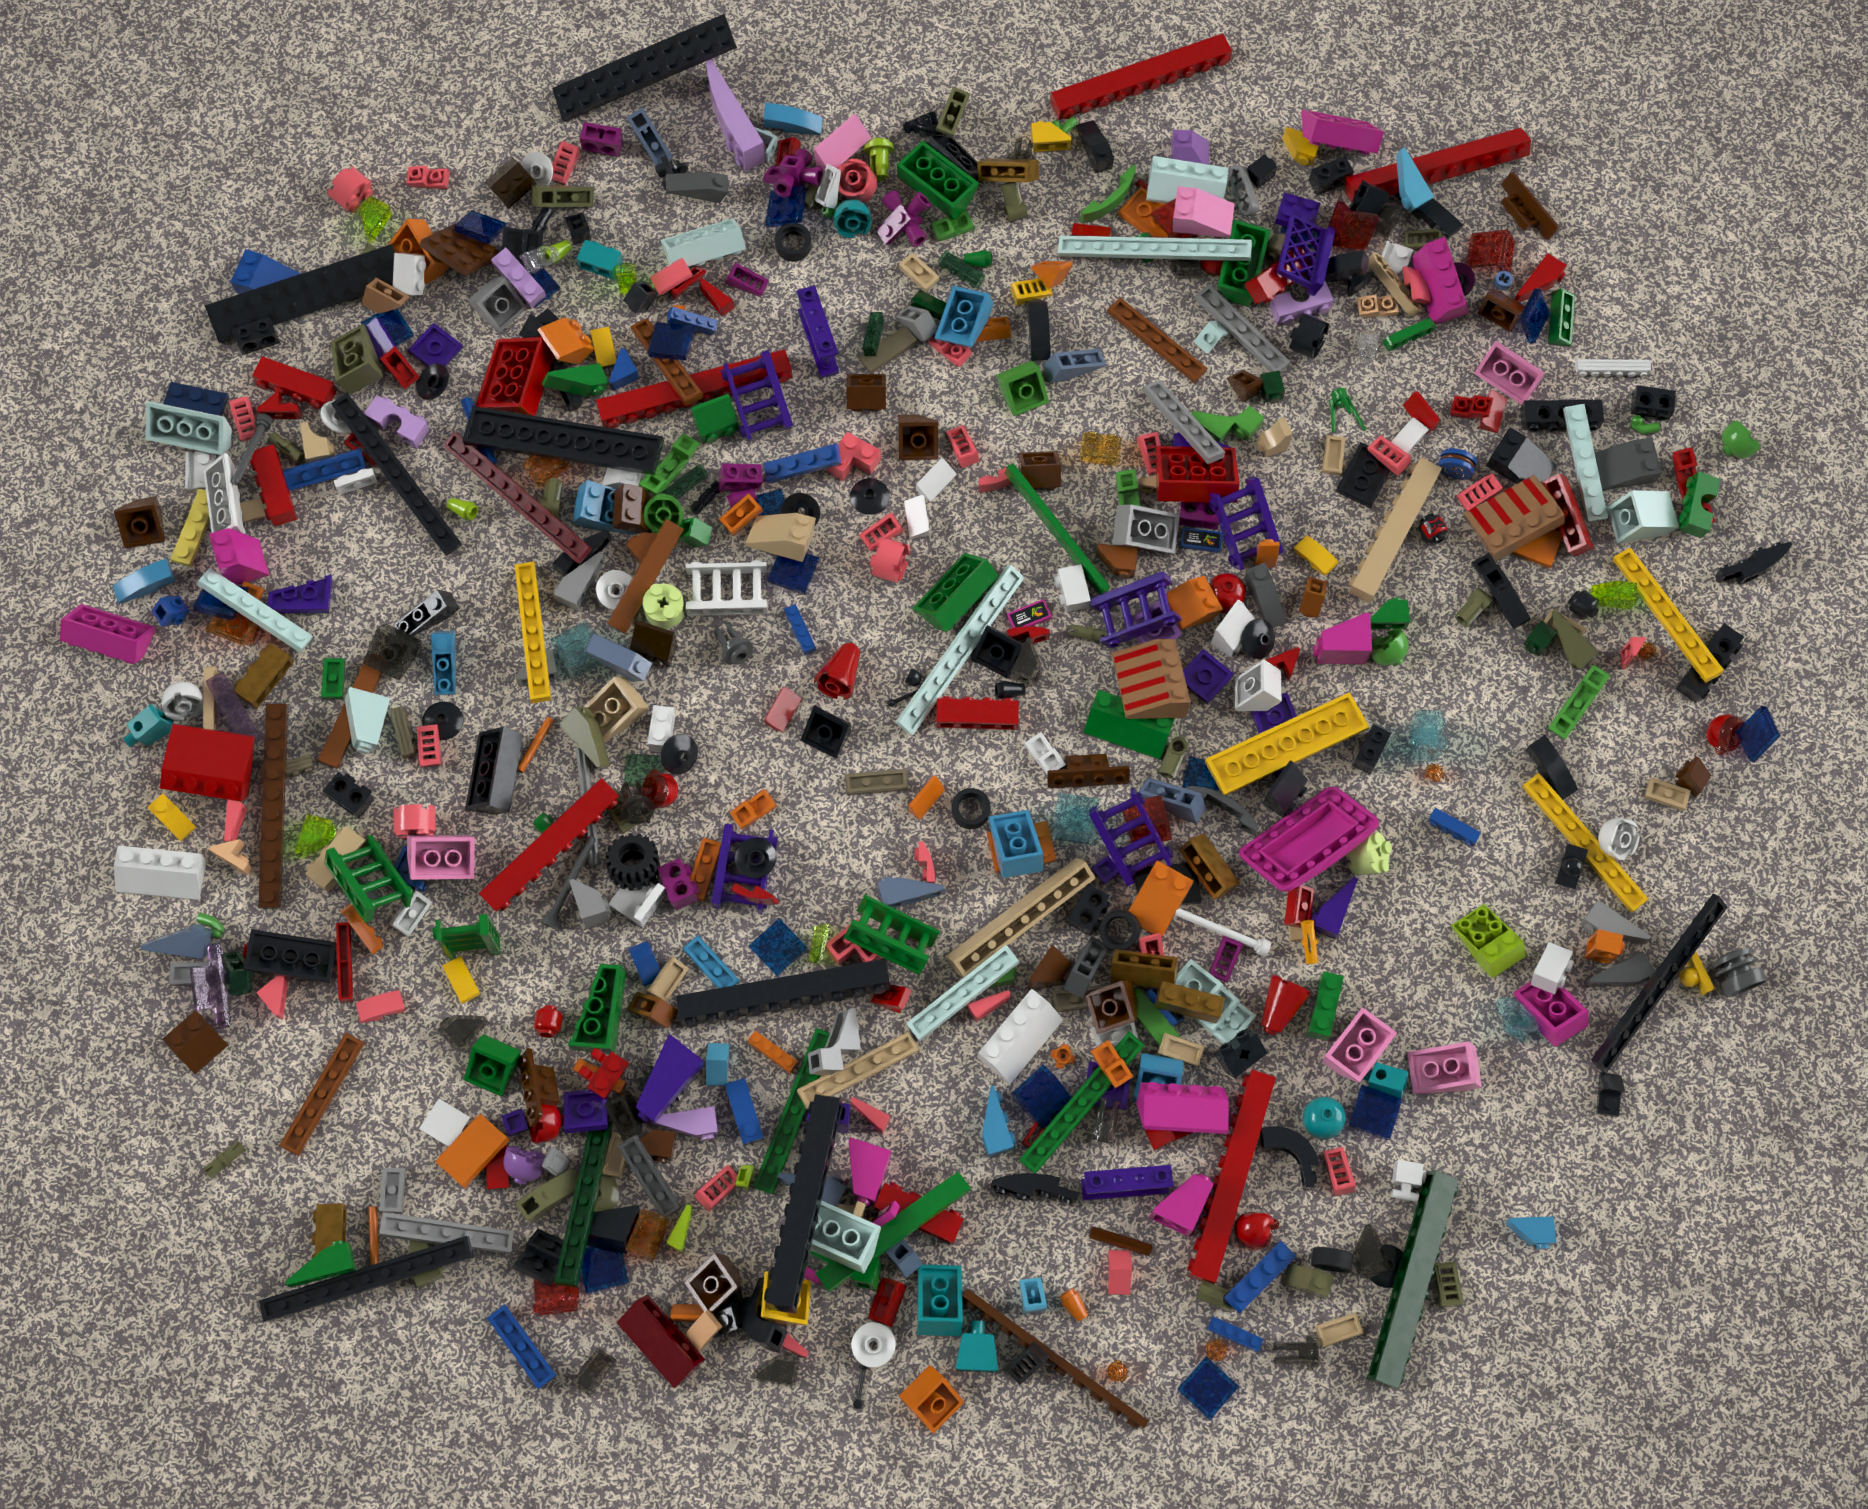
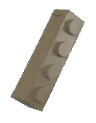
M403 706L390 709L403 759L416 756L418 750L416 744L413 745L412 740L415 739L413 733H410V728L412 727L410 721H407L406 718L409 717L407 709L404 710Z
M310 754L286 761V779L290 776L297 777L301 773L308 774L315 770L313 758ZM262 767V768H259V769H260L261 778H262V781H263V767Z

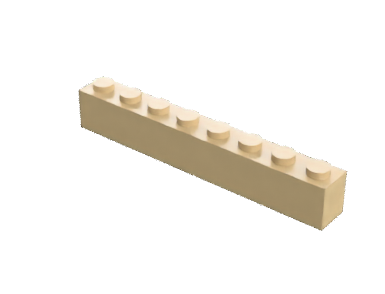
M1422 457L1418 464L1413 463L1409 471L1412 474L1410 479L1405 478L1400 487L1403 492L1401 495L1397 494L1392 502V505H1394L1393 510L1387 511L1383 519L1386 522L1384 527L1379 526L1375 537H1377L1376 542H1371L1366 551L1369 554L1367 559L1362 558L1357 567L1360 570L1359 574H1354L1348 584L1352 586L1349 593L1371 603L1438 478L1442 467Z
M1074 858L945 956L955 973L964 978L1003 946L1009 945L1096 877L1085 861Z

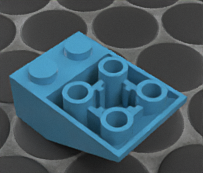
M586 480L579 486L572 524L588 529L636 534L613 528L614 493L616 489L590 480Z

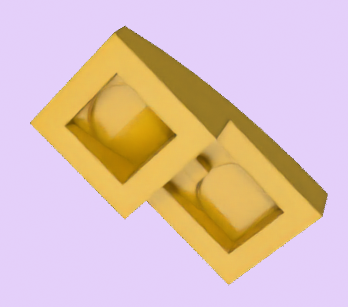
M609 326L590 330L597 364L600 363L601 367L615 365L617 359Z
M1308 535L1294 547V552L1307 560L1313 569L1324 576L1338 564V560L1328 550Z
M461 956L442 965L461 1004L481 995Z

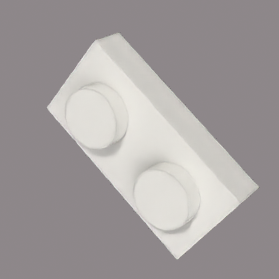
M372 468L361 469L355 474L343 475L334 480L339 495L378 483Z

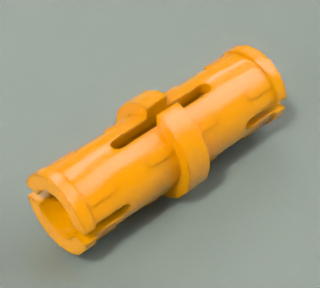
M1314 920L1301 921L1303 936L1301 945L1304 946L1305 963H1318L1316 946L1318 939L1315 938Z

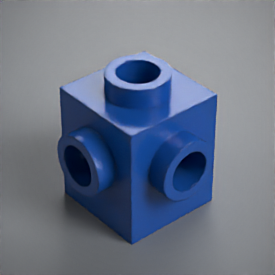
M180 595L160 598L151 612L162 627L183 623L190 610Z

